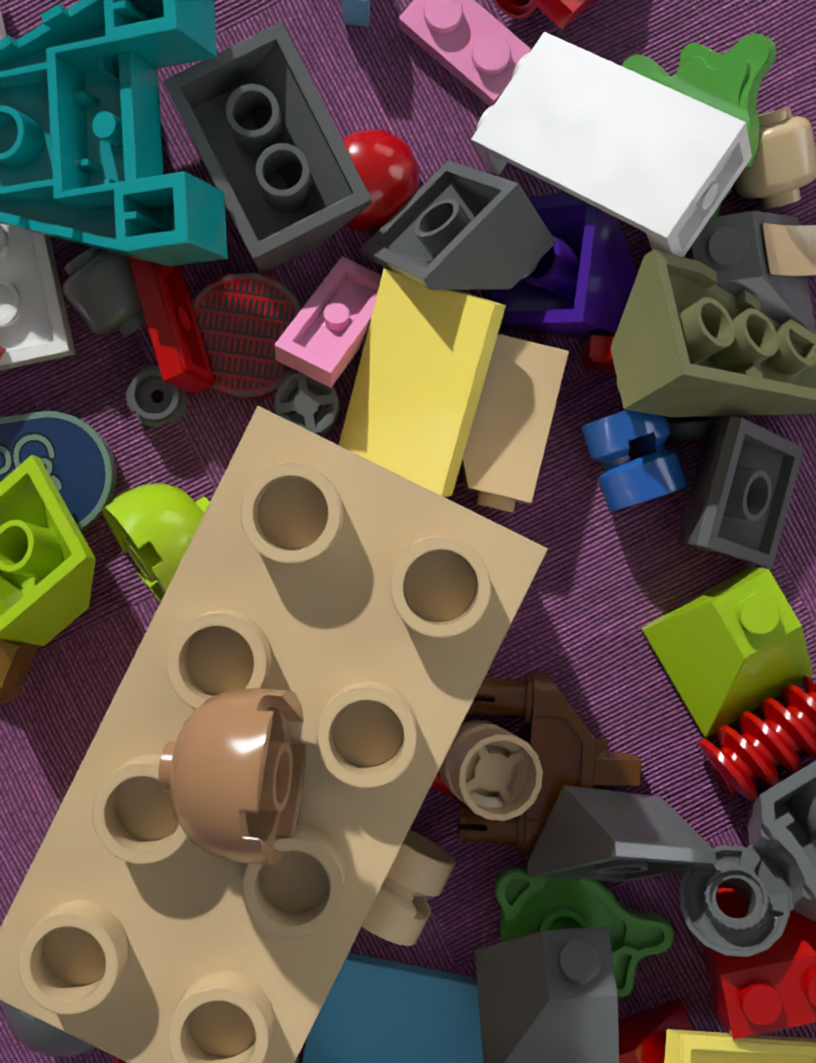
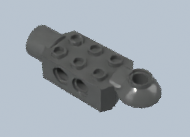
M816 761L759 795L747 812L749 846L747 848L731 845L714 847L717 864L685 870L679 885L680 909L688 929L703 945L726 956L749 957L768 950L783 935L790 911L794 910L816 922ZM732 888L744 897L747 904V914L744 918H731L719 909L716 902V891L718 889Z

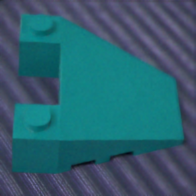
M80 0L69 8L58 4L40 15L43 24L17 40L9 35L0 40V224L167 267L228 259L224 191L185 171L163 174L158 69L217 58L214 0Z

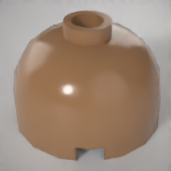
M261 688L225 691L207 699L184 722L176 742L170 741L165 745L159 763L160 789L163 793L170 794L173 814L186 836L192 843L208 854L234 862L263 865L279 864L284 857L282 853L272 846L276 837H293L303 795L306 764V745L290 744L288 721L304 722L302 706L296 693L288 690Z

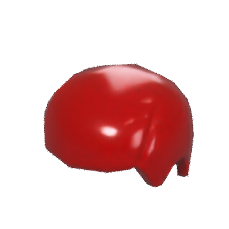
M370 129L357 131L346 136L342 141L372 199V203L345 226L354 231L362 232L372 227L383 226L419 190L420 167L411 147L398 135H391L386 130Z

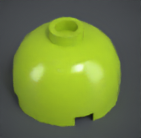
M164 483L143 484L117 496L113 499V502L102 508V514L117 543L125 555L130 554L140 569L137 574L159 603H161L210 503L204 496L194 501L181 488Z

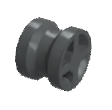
M298 372L288 376L279 385L274 397V410L276 415L322 437L327 435L337 424L340 417V400L334 386L330 388Z

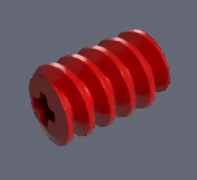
M802 675L804 690L792 683L786 684L781 688L783 705L771 697L761 700L759 708L763 721L749 711L739 714L738 722L742 735L728 725H722L717 728L721 749L705 738L696 742L708 767L732 799H734L733 796L739 793L754 804L759 797L755 785L757 780L761 779L770 787L780 783L776 768L781 765L795 774L802 769L798 754L803 751L816 760V684L809 677Z

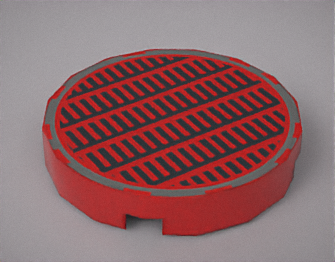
M257 272L230 273L208 283L191 302L214 377V386L212 388L215 391L236 399H261L276 393L279 385L288 376L298 373V371L275 359V343L302 309L297 297L279 280Z

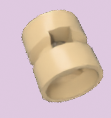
M472 719L462 723L439 769L441 780L447 788L474 813L488 820L506 821L522 815L534 804L542 787L543 770L538 754L528 742L488 720Z
M410 829L362 927L372 934L395 944L404 946L414 945L431 914V907L426 899L427 897H436L441 894L456 864L454 857L437 843Z

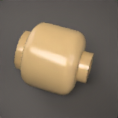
M791 107L758 115L760 130L756 156L752 166L743 169L734 186L737 194L746 199L760 198L762 209H770L801 200L799 188L808 185L816 179V146L810 121L801 116L793 117Z

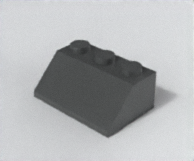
M282 21L217 53V58L203 60L163 80L216 187L224 191L225 205L260 274L264 275L319 247L372 203V199Z

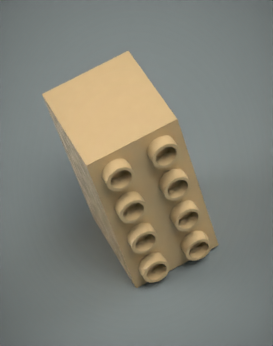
M257 406L0 927V1000L127 1063H295L548 548L281 416ZM248 688L288 690L297 694L302 706L304 722H288L290 744L306 745L303 795L293 837H276L272 847L284 855L279 864L263 865L234 862L208 854L192 843L186 836L173 814L170 794L163 793L160 789L159 763L165 745L170 741L176 742L184 722L207 699L228 690Z

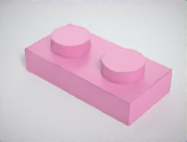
M413 0L398 18L400 30L489 107L495 105L512 80L513 72L519 60L532 50L475 0Z
M342 256L275 343V359L331 388L366 340L382 275Z

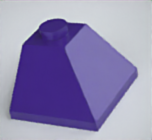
M569 193L528 197L555 239L556 244L539 260L535 270L526 278L519 280L512 289L487 290V300L506 305L500 329L576 339H588L591 334L615 337L637 277V271L618 219Z

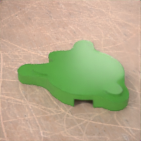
M757 33L747 35L737 42L730 51L724 54H719L702 44L689 43L681 51L679 69L673 76H670L654 60L647 56L632 55L622 63L621 66L746 122L752 158L746 167L752 166L758 150L760 130L757 113V94L761 82L775 62L777 54L775 43L770 38ZM729 190V191H728V193L726 194V196L724 197V199L729 195V193H730L732 190ZM722 202L711 217L718 216Z
M519 865L507 867L496 878L494 890L501 906L500 934L502 942L542 930L608 926L618 998H624L632 992L635 971L639 960L646 956L665 952L672 945L674 930L665 917L659 914L640 913L624 906L616 899L608 886L601 881L528 876V869Z

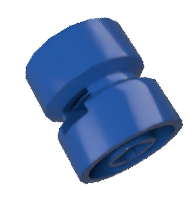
M625 410L580 427L591 461L603 463L605 470L598 477V482L609 512L636 505L689 486L678 452L666 449L664 444L672 434L666 416ZM629 441H631L633 448L638 452L640 458L630 461Z

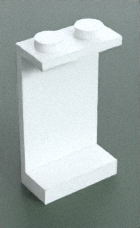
M546 32L542 34L531 52L525 54L519 60L513 72L512 80L495 105L489 107L483 113L478 122L476 132L471 138L488 170L499 176L506 164L510 163L646 232L652 250L655 249L684 257L752 158L746 122Z

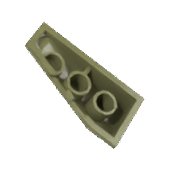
M655 249L643 257L610 348L617 376V386L624 410L667 417L816 414V334L792 319L781 325L760 312L761 300L746 290L734 296L716 284L717 272L700 261Z

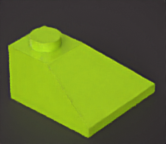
M31 455L0 482V639L45 646L89 608L96 558L40 457Z
M746 567L641 628L664 671L702 736L705 738L716 733L717 728L720 726L729 725L738 720V716L742 712H752L759 708L760 701L764 698L771 697L774 699L781 695V688L786 684L798 685L802 683V675L809 678L814 676L802 625L770 570L767 568Z

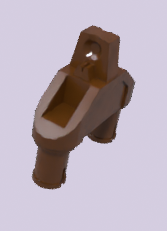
M532 671L531 674H525L524 680L485 677L476 695L492 697H475L466 716L485 715L522 718V723L527 725L526 742L538 754L543 770L542 787L531 807L522 815L506 821L488 820L474 813L463 801H460L458 843L514 845V851L520 852L521 855L531 856L563 785L605 790V785L640 786L642 761L638 759L636 754L607 752L608 740L592 735L546 672Z

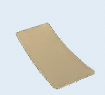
M762 224L771 275H816V225Z

